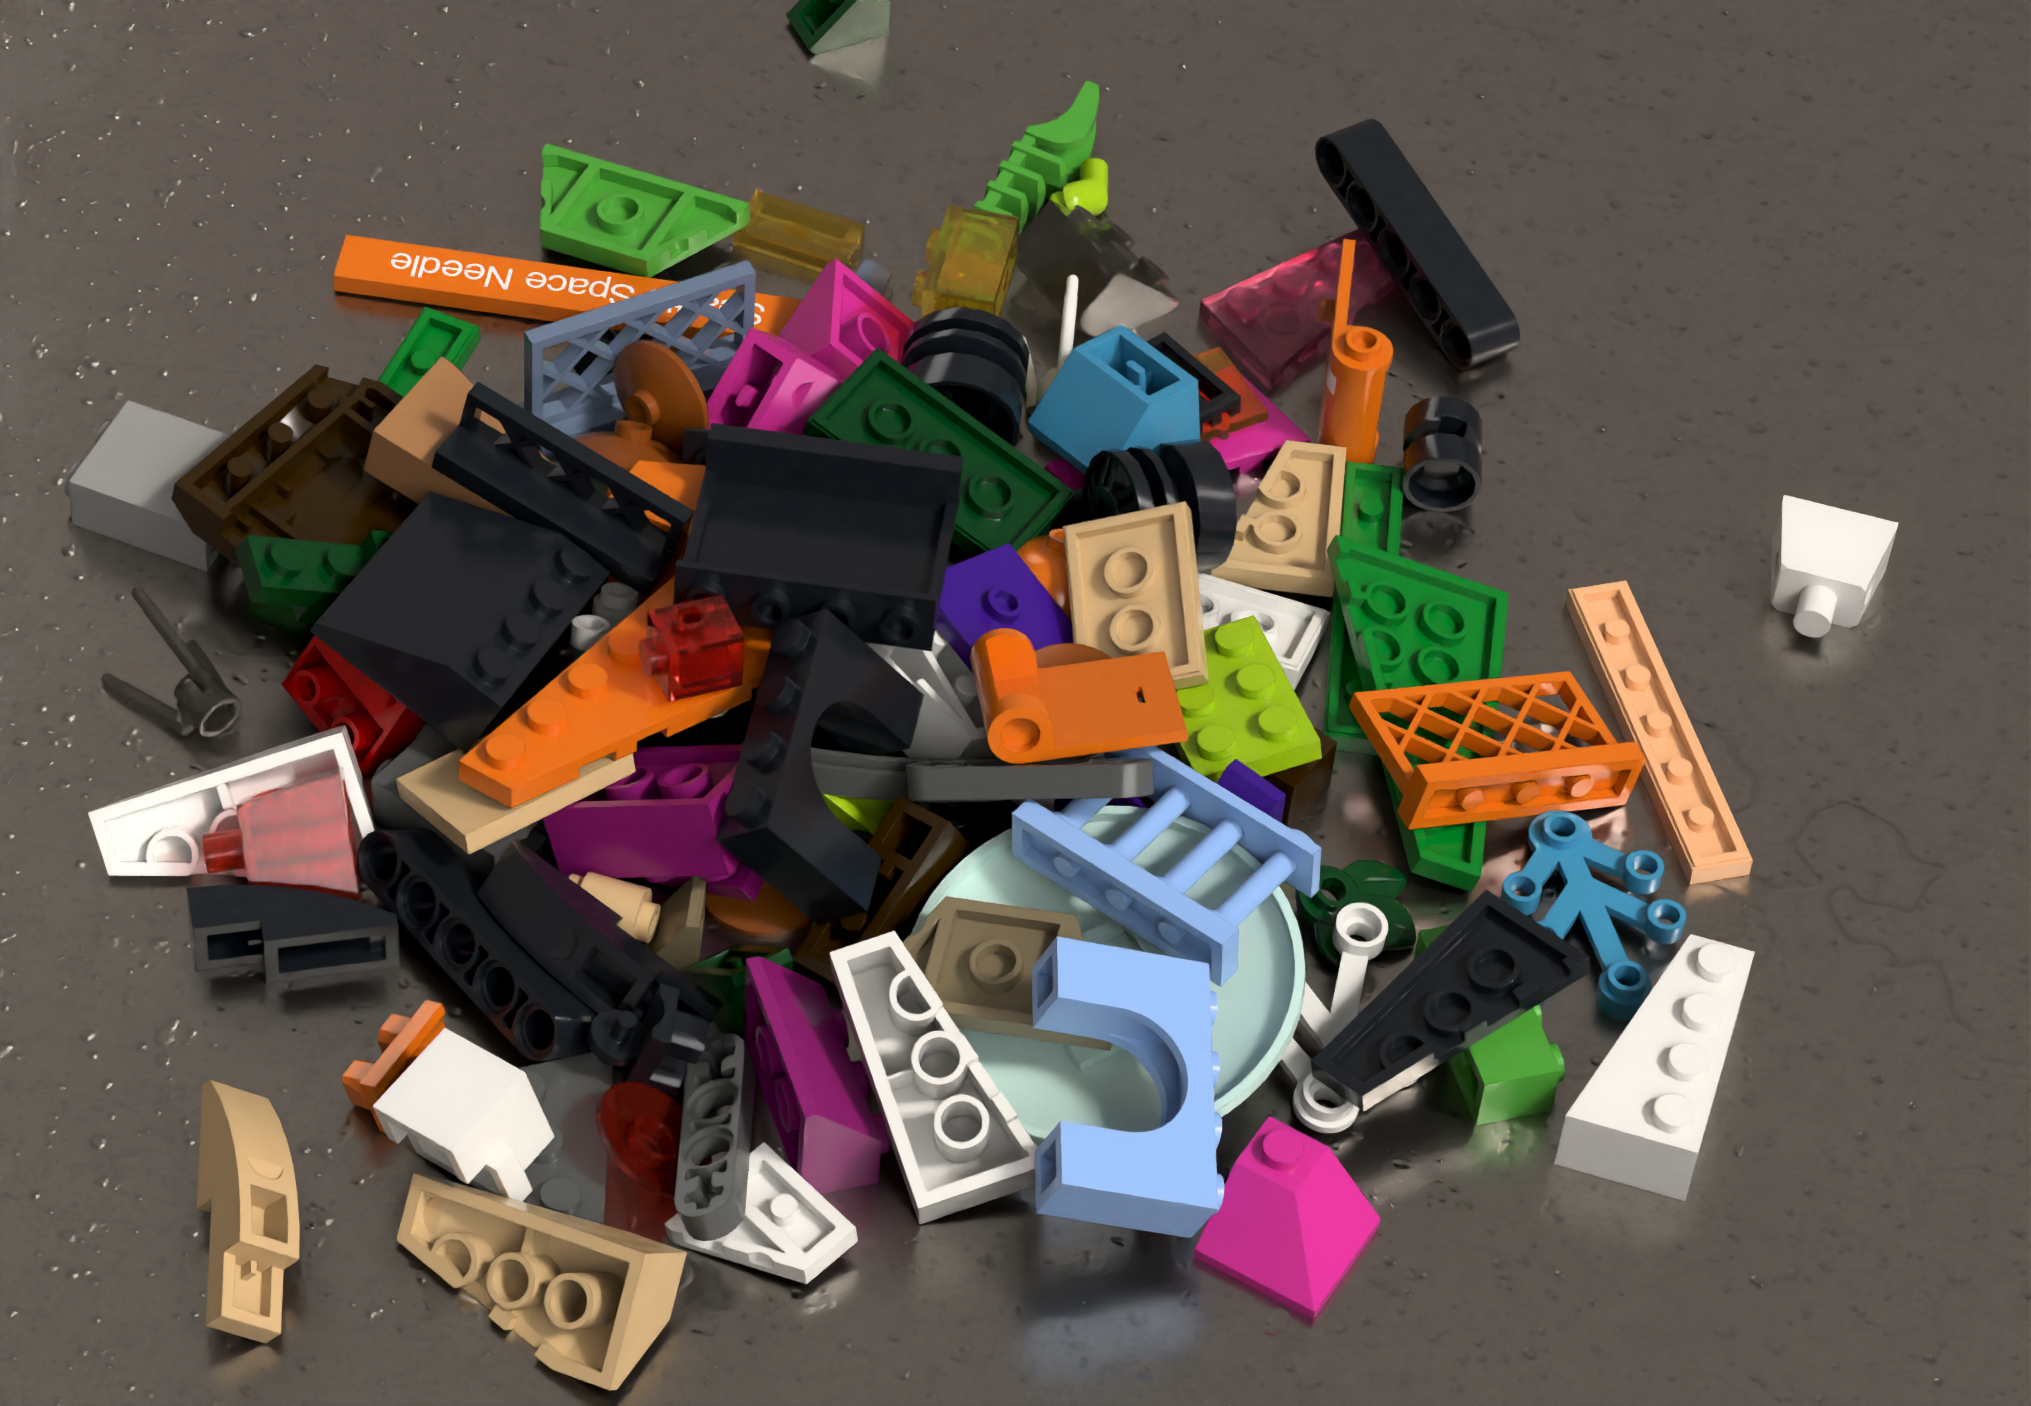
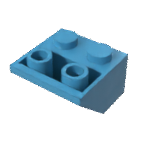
M1121 324L1073 348L1027 421L1028 431L1085 475L1091 459L1102 450L1120 449L1126 451L1128 448L1135 446L1146 447L1152 450L1161 443L1193 439L1200 440L1198 380Z

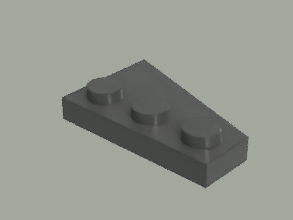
M593 1052L518 1068L526 1073L555 1136L524 1171L533 1191L523 1202L604 1225L614 1065L601 1063Z

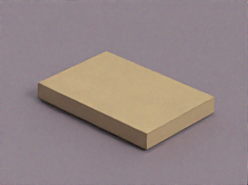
M1184 501L1063 526L1073 642L1096 648L1111 658L1165 651L1175 690L1209 683L1192 514L1187 503Z
M485 735L477 739L476 742L472 745V747L468 750V752L471 749H473L477 744H479L488 735ZM461 749L452 751L397 778L396 783L399 797L467 854H472L636 772L633 753L617 761L610 755H606L580 767L579 778L513 808L459 781L458 761L467 754Z

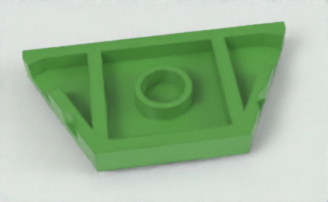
M548 143L542 148L543 179H541L542 209L540 210V235L543 248L636 276L650 278L742 229L750 222L748 202Z

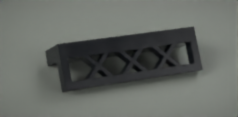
M477 382L468 392L460 423L436 450L431 468L514 518L560 532L610 571L609 575L646 597L679 558L694 514L692 509L480 382ZM482 411L500 421L506 433H501L480 420ZM540 445L552 452L560 465L556 466L544 459L536 446ZM590 478H595L607 485L614 497L609 498L597 491ZM649 510L671 524L669 532L667 533L652 524L644 511Z

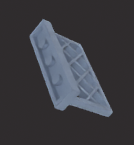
M746 260L524 331V402L517 405L570 437L591 432L614 431L617 420H628L617 397L614 373L606 374L615 365L620 351L627 345L637 341L644 333L654 337L651 341L662 344L667 348L674 346L681 350L675 352V354L683 360L694 374L707 403L750 327L754 328L755 269ZM736 287V291L720 309L709 305L720 292ZM678 305L683 306L664 327L654 323L666 309ZM699 315L709 319L691 340L682 336ZM622 323L627 324L609 345L599 341L601 336L610 327ZM726 328L734 331V334L718 338ZM566 341L570 342L553 363L543 359L544 348ZM588 351L599 355L581 375L570 371ZM559 382L570 386L550 393ZM540 445L537 446L547 459L555 457L552 452Z

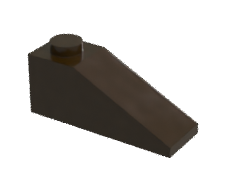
M902 796L898 797L868 843L870 847L882 856L868 912L822 924L815 923L792 958L795 964L836 986L831 970L829 952L895 931L903 942L911 935L919 914L933 891L955 866L975 850L951 822Z

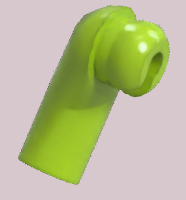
M1099 158L1086 159L1080 165L1079 181L1068 183L1063 186V191H1056L1051 194L1048 205L1055 220L1061 223H1066L1072 218L1078 221L1095 217L1105 210L1108 204L1107 163Z

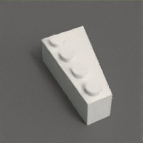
M892 931L829 952L832 974L880 1113L884 1119L887 1133L919 1225L1035 1186V1150L1038 1148V1145L1034 1144L1018 1120L1016 1112L1004 1094L998 1090L980 1063L973 1047L944 1009L942 1001L896 932Z
M1693 934L1689 935L1566 1114L1554 1162L1555 1165L1686 1201L1748 980L1754 951Z

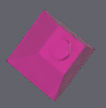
M835 258L826 264L780 332L779 337L784 338L847 379L877 347L901 364L905 336L914 325V322Z
M1269 1116L1236 1160L1224 1185L1222 1205L1218 1213L1209 1218L1195 1247L1194 1258L1314 1320L1379 1228L1381 1218L1328 1146Z

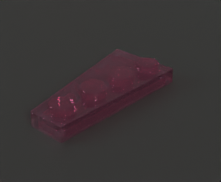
M1359 228L1200 301L1199 318L1268 389H1271L1283 379L1284 370L1296 360L1303 363L1317 351L1318 342L1329 334L1331 322H1317L1320 297L1335 298L1344 239L1356 240L1347 325L1354 321L1355 312L1365 304H1376L1398 286Z

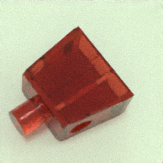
M344 767L333 768L242 798L236 805L239 829L207 833L202 836L204 858L208 873L246 868L248 885L281 886L319 891L352 900L359 899L363 891L361 876L357 867V849Z

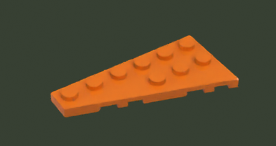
M674 576L458 761L459 781L513 808L579 778L580 767L606 755H610L617 761L637 752V741L659 731L666 737H669L752 699V689L760 686L771 647V639L775 630L674 617Z

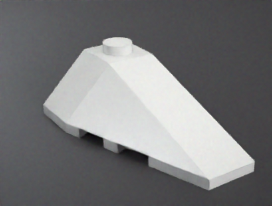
M346 725L279 745L88 812L108 874L118 876L234 875V877H257V875H296L297 877H322L357 866V851L361 841L368 833L377 830L366 786Z

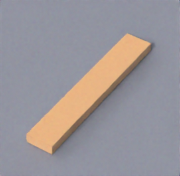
M1627 581L1568 589L1565 601L1566 608L1625 741H1635L1646 757L1640 775L1688 884L1693 885L1749 875L1753 859Z

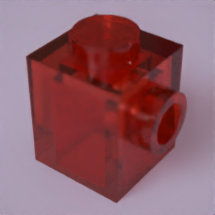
M723 595L648 610L647 638L639 641L641 666L647 678H656L668 702L743 686L745 636Z

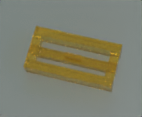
M756 190L749 201L750 222L747 226L733 233L734 245L822 272L826 264L835 258L846 267L847 263H852L855 258L856 248L860 249L864 243L865 225Z

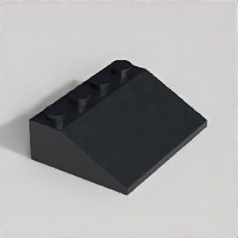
M429 492L310 629V632L464 753H467L611 572L594 560L588 552L575 545L560 532Z

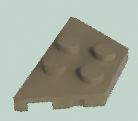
M946 896L925 918V924L922 929L913 935H909L902 942L942 1001L944 1009L957 1028L1111 1050L1112 1043L1104 1040L1033 1028L1032 967L1057 936L1084 941L1076 915Z

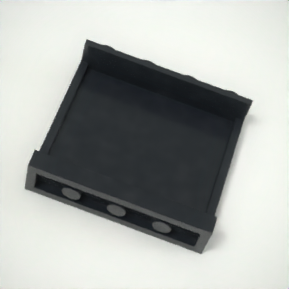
M711 423L707 438L706 470L683 560H677L675 565L673 616L775 630L777 623L827 609L866 643L932 651L959 510L964 457Z

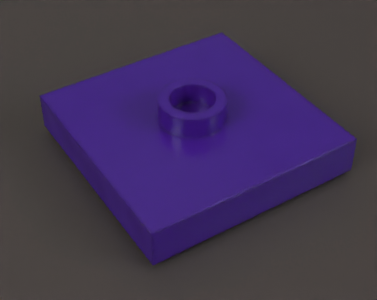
M1009 543L947 568L936 628L972 674L970 654L973 645L982 635L994 629L1010 628L1020 631L1030 639L1035 651L1053 644L1074 643L1071 620Z

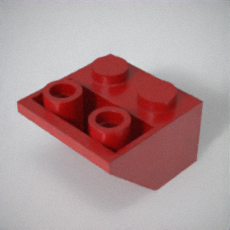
M315 635L281 684L320 732L346 725L362 777L367 776L383 762L412 742L426 724L424 720Z

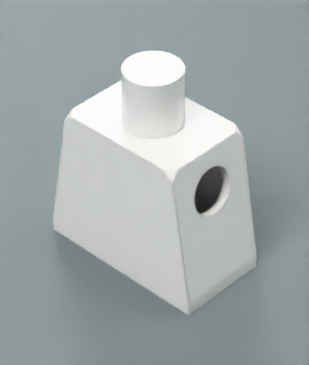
M1784 495L1772 540L1771 605L1776 610L1795 614L1793 620L1795 629L1808 637L1816 638L1826 635L1830 630L1831 624L1847 628L1857 626L1886 571L1898 523Z

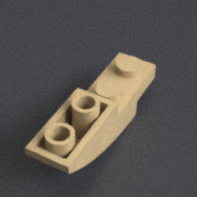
M208 1080L202 1085L196 1209L211 1213L206 1326L266 1344L281 1334L284 1269L299 1260L300 1224L294 1166L286 1135L269 1099Z

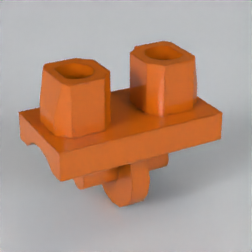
M425 1000L412 1017L391 1014L379 1029L377 1042L382 1055L376 1063L366 1060H354L342 1075V1083L350 1102L371 1110L379 1131L385 1133L372 1106L436 1036L446 1028L443 1020L446 1012L442 1003Z

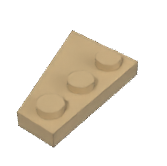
M1286 440L1260 483L1254 502L1246 515L1242 514L1237 522L1234 546L1227 561L1216 569H1211V576L1251 588L1333 597L1335 581L1327 548L1334 536L1340 534L1347 447Z

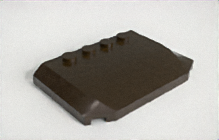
M315 364L174 484L171 499L192 533L239 568L241 567L235 550L246 535L360 545L370 530L395 532L419 504L363 469L373 430L404 397L386 384L365 377L362 378L359 385L327 377L329 368ZM608 577L604 580V582L593 594V596L590 598V600L586 603V605L582 608V610L579 612L577 616L583 614L593 604L594 596L598 593H601V587L602 585L607 583Z

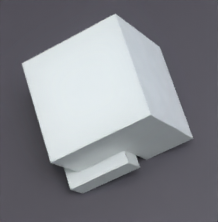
M444 1028L372 1106L388 1139L399 1144L408 1135L417 1154L454 1174L466 1184H471L480 1190L522 1202L533 1191L524 1172L525 1169L555 1137L526 1073L447 1028Z

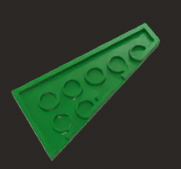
M1339 535L1334 536L1327 548V554L1364 692L1501 678L1509 593ZM1498 701L1482 703L1495 710L1498 709ZM1443 706L1428 708L1461 725L1466 718ZM1389 712L1379 713L1383 720L1405 730H1408L1411 722ZM1475 721L1472 722L1470 729L1495 740V730ZM1418 727L1415 732L1416 735L1448 750L1452 744V741L1422 727ZM1459 746L1456 752L1468 759L1485 758L1463 746ZM1406 751L1404 753L1414 770L1416 765L1430 764V762ZM1382 762L1411 873L1471 892L1481 878L1486 821L1408 830L1397 813L1404 795Z

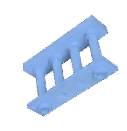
M1156 746L1103 753V758H1149L1153 760L1154 794L1146 797L1155 803L1111 845L1102 844L1080 829L1113 798L1073 799L1060 812H1051L1032 799H1027L1012 813V856L1170 956L1209 963L1210 981L1219 987H1222L1238 969L1239 928L1237 927L1283 881L1310 898L1319 891L1320 846L1316 845L1302 831L1290 829ZM1179 816L1197 821L1213 829L1164 877L1154 876L1132 862ZM1236 843L1262 864L1217 910L1207 909L1184 895Z

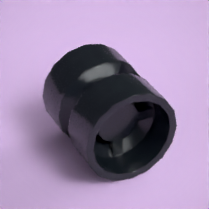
M1431 397L1414 404L1405 414L1403 425L1404 457L1402 463V488L1405 496L1414 505L1428 511L1450 512L1470 505L1480 494L1482 485V458L1480 455L1482 449V420L1479 412L1470 403L1456 397Z

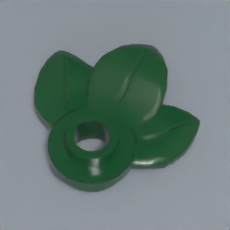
M1357 860L1342 870L1332 866H1320L1319 891L1312 898L1297 889L1295 890L1296 907L1299 915L1308 925L1315 928L1316 946L1321 954L1338 968L1341 955L1333 945L1332 932L1338 913L1342 908L1352 903L1373 905L1385 915L1388 922V933L1382 950L1397 951L1410 949L1416 943V931L1412 917L1403 904L1396 900L1404 890L1407 879L1401 872L1388 864L1374 860ZM1321 889L1330 892L1337 901L1326 898ZM1350 935V936H1349V937H1351V938L1354 939V940L1361 941V942H1367V940H1366L1365 938H1363L1362 936H1359V935Z

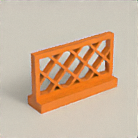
M1570 671L1355 692L1348 706L1404 795L1397 813L1408 830L1533 816L1554 810L1568 812L1626 805L1646 761V757L1635 741L1617 743ZM1559 694L1570 713L1536 697ZM1498 701L1519 711V714L1515 719L1482 703ZM1443 706L1466 718L1461 725L1428 708ZM1389 712L1411 722L1408 730H1405L1383 720L1379 713ZM1528 715L1561 730L1558 738L1523 723L1526 716ZM1475 721L1507 736L1504 743L1502 744L1470 729L1472 722ZM1418 727H1422L1452 741L1449 750L1416 735L1415 732ZM1567 734L1593 746L1575 747L1564 740ZM1516 740L1540 752L1522 753L1511 748V745ZM1459 746H1463L1485 758L1468 759L1456 752ZM1406 751L1430 762V764L1416 765L1414 770L1404 753Z

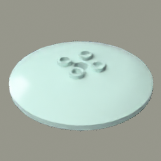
M1104 806L1080 830L1102 844L1111 845L1149 808ZM1179 816L1132 862L1154 876L1164 877L1213 829L1197 821ZM1012 828L982 844L945 876L920 912L911 933L913 935L920 931L925 924V918L948 896L1074 914L1077 916L1083 939L1086 942L1170 956L1012 856ZM1236 843L1184 895L1207 909L1217 910L1262 864ZM1280 886L1237 927L1239 928L1237 972L1222 987L1210 981V990L1216 993L1218 1000L1217 1014L1212 1026V1051H1216L1220 1059L1219 1076L1214 1087V1109L1221 1117L1246 1100L1266 1080L1281 1060L1292 1040L1300 1019L1306 977L1303 941L1296 917ZM959 1029L973 1047L980 1063L998 1090L1004 1094L1016 1112L1018 1120L1034 1144L1036 1143L1038 1146L1060 1121L1126 1132H1146L1160 1127L1161 1101L1153 1079L1134 1056L1115 1044H1112L1111 1050L1108 1051Z

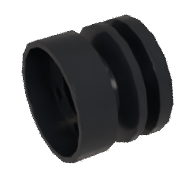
M955 307L938 310L916 321L905 336L901 365L1010 445L1016 446L1018 443L1030 353L1022 334L1005 319L979 309Z
M1193 439L1161 443L1152 450L1141 446L1130 447L1126 451L1120 449L1102 450L1091 459L1085 473L1082 492L1083 522L1185 501L1192 514L1197 571L1216 569L1225 563L1234 546L1237 526L1236 497L1229 470L1220 452L1209 441Z

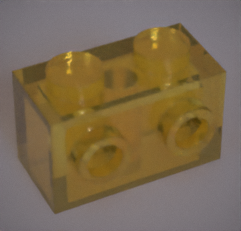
M948 205L941 229L932 227L929 233L926 248V263L930 264L928 271L918 270L914 282L912 304L913 306L921 307V318L934 311L955 307L984 310L1001 317L1018 260L1019 217Z

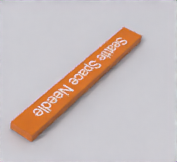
M353 235L345 236L333 274L334 291L551 322L677 283V281ZM728 289L720 292L709 305L720 309L736 290ZM755 293L754 328L779 336L803 299ZM678 305L666 309L654 323L664 327L683 306ZM699 315L682 336L691 340L709 319ZM622 323L610 328L614 331H622L627 324ZM726 328L718 338L734 334V331Z

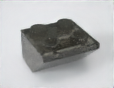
M1049 200L1005 253L1061 315L1063 313L1067 278L1070 275H1076L1079 282L1075 328L1094 337L1121 324L1131 330L1172 312L1180 303L1164 286L1169 280L1167 274L1148 258L1141 256L1139 259L1130 250L1135 242L1122 228L1109 220L1103 226L1093 214L1080 205H1076L1073 210H1070Z

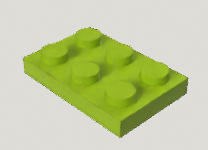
M1252 615L1204 630L1209 683L1176 690L1188 741L1173 743L1182 762L1217 783L1226 767L1235 759L1261 777L1322 759L1320 739L1256 617Z

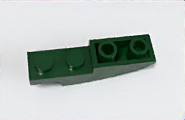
M370 530L360 545L246 535L235 551L251 602L290 605L293 608L298 623H316L394 532Z

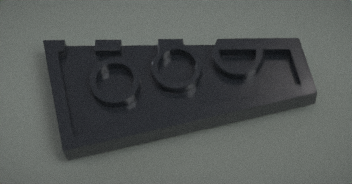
M1486 889L1311 1060L1312 1076L1364 1112L1589 974L1590 957Z

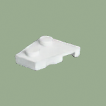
M765 1142L750 1153L746 1209L742 1222L735 1230L716 1240L700 1241L693 1239L688 1234L678 1213L664 1224L667 1238L676 1245L804 1284H808L858 1242L856 1227ZM716 1192L708 1193L710 1198L717 1196Z

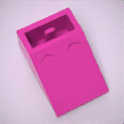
M750 327L707 402L709 413L708 430H710L711 423L805 435L802 432L807 420L846 379L784 338Z

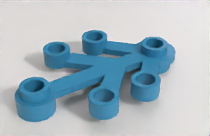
M1560 810L1542 813L1531 822L1528 831L1527 841L1533 855L1522 871L1513 872L1506 876L1500 899L1526 916L1530 915L1539 906L1542 886L1554 871H1559L1566 886L1543 921L1536 922L1561 939H1564L1579 916L1603 971L1600 975L1596 991V1004L1608 1017L1620 1021H1630L1651 992L1652 984L1644 968L1638 963L1628 960L1609 915L1644 930L1646 935L1657 943L1671 944L1678 941L1683 934L1686 912L1679 903L1669 899H1660L1654 901L1651 905L1592 878L1587 866L1589 865L1622 879L1624 885L1634 893L1651 894L1660 887L1664 872V863L1657 854L1647 850H1638L1626 855L1594 840L1589 825L1579 816ZM1635 870H1645L1651 873V875H1642ZM1523 891L1529 894L1530 896H1518L1513 892ZM1657 919H1667L1673 924H1663Z

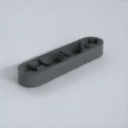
M1149 758L1054 759L1025 764H1012L1003 760H945L917 762L905 766L907 799L909 800L1130 798L1154 794L1153 760Z
M721 1033L706 1038L704 1051L696 1065L687 1062L674 1202L688 1234L693 1239L700 1241L716 1240L728 1235L742 1222L746 1209L756 1067L744 1040L732 1033ZM722 1074L723 1078H721V1079H716V1078H715L716 1076ZM727 1105H732L727 1111H725L721 1115H718L710 1119H704L708 1114L713 1112L715 1109ZM720 1152H728L717 1162L700 1166L710 1156ZM716 1192L717 1196L710 1198L708 1193Z

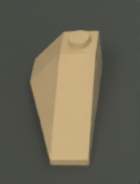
M413 1173L396 1239L453 1288H462L489 1310L490 1314L488 1317L503 1330L514 1331L536 1350L534 1355L550 1369L609 1391L617 1390L669 1322L687 1252L628 1231L423 1173Z

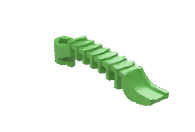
M1086 80L1073 105L1066 113L1046 123L1029 125L1021 141L1015 140L1011 145L1008 161L1003 160L1000 163L997 179L995 181L990 180L986 185L984 200H978L975 203L971 221L965 220L962 224L959 241H952L948 246L946 262L940 261L936 266L933 306L942 310L955 307L979 309L980 300L986 294L991 280L998 272L1003 257L1009 252L1014 238L1018 237L1021 233L1027 217L1035 219L1044 203V199L1049 200L1052 193L1063 191V186L1066 185L1068 180L1079 176L1080 165L1086 159H1090L1094 146L1096 116L1099 106L1098 84Z

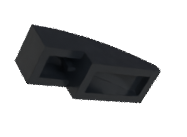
M230 884L186 888L189 930L196 971L263 963L266 983L400 966L397 914L360 901L319 891L281 886Z

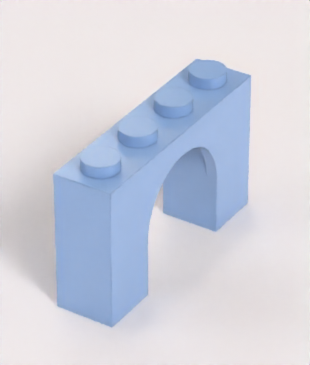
M1057 936L1033 965V1028L1104 1040L1129 1052L1144 1066L1153 1079L1159 1093L1162 1110L1160 1127L1146 1132H1126L1060 1121L1035 1150L1037 1214L1192 1238L1212 1215L1218 1213L1224 1197V1179L1221 1174H1217L1216 1149L1221 1138L1222 1119L1221 1115L1215 1112L1214 1087L1219 1076L1220 1059L1218 1053L1212 1051V1026L1217 1014L1218 1000L1216 993L1210 990L1209 963Z

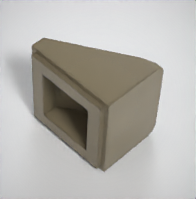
M692 876L660 906L658 925L652 940L649 942V949L673 967L685 968L699 961L706 899V881H703L700 876Z

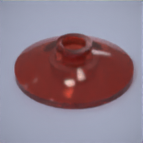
M622 1082L613 1085L601 1096L596 1108L597 1128L606 1150L622 1171L637 1184L659 1196L669 1199L675 1198L683 1108L663 1092L642 1083ZM710 1156L703 1161L700 1166L712 1164V1157Z

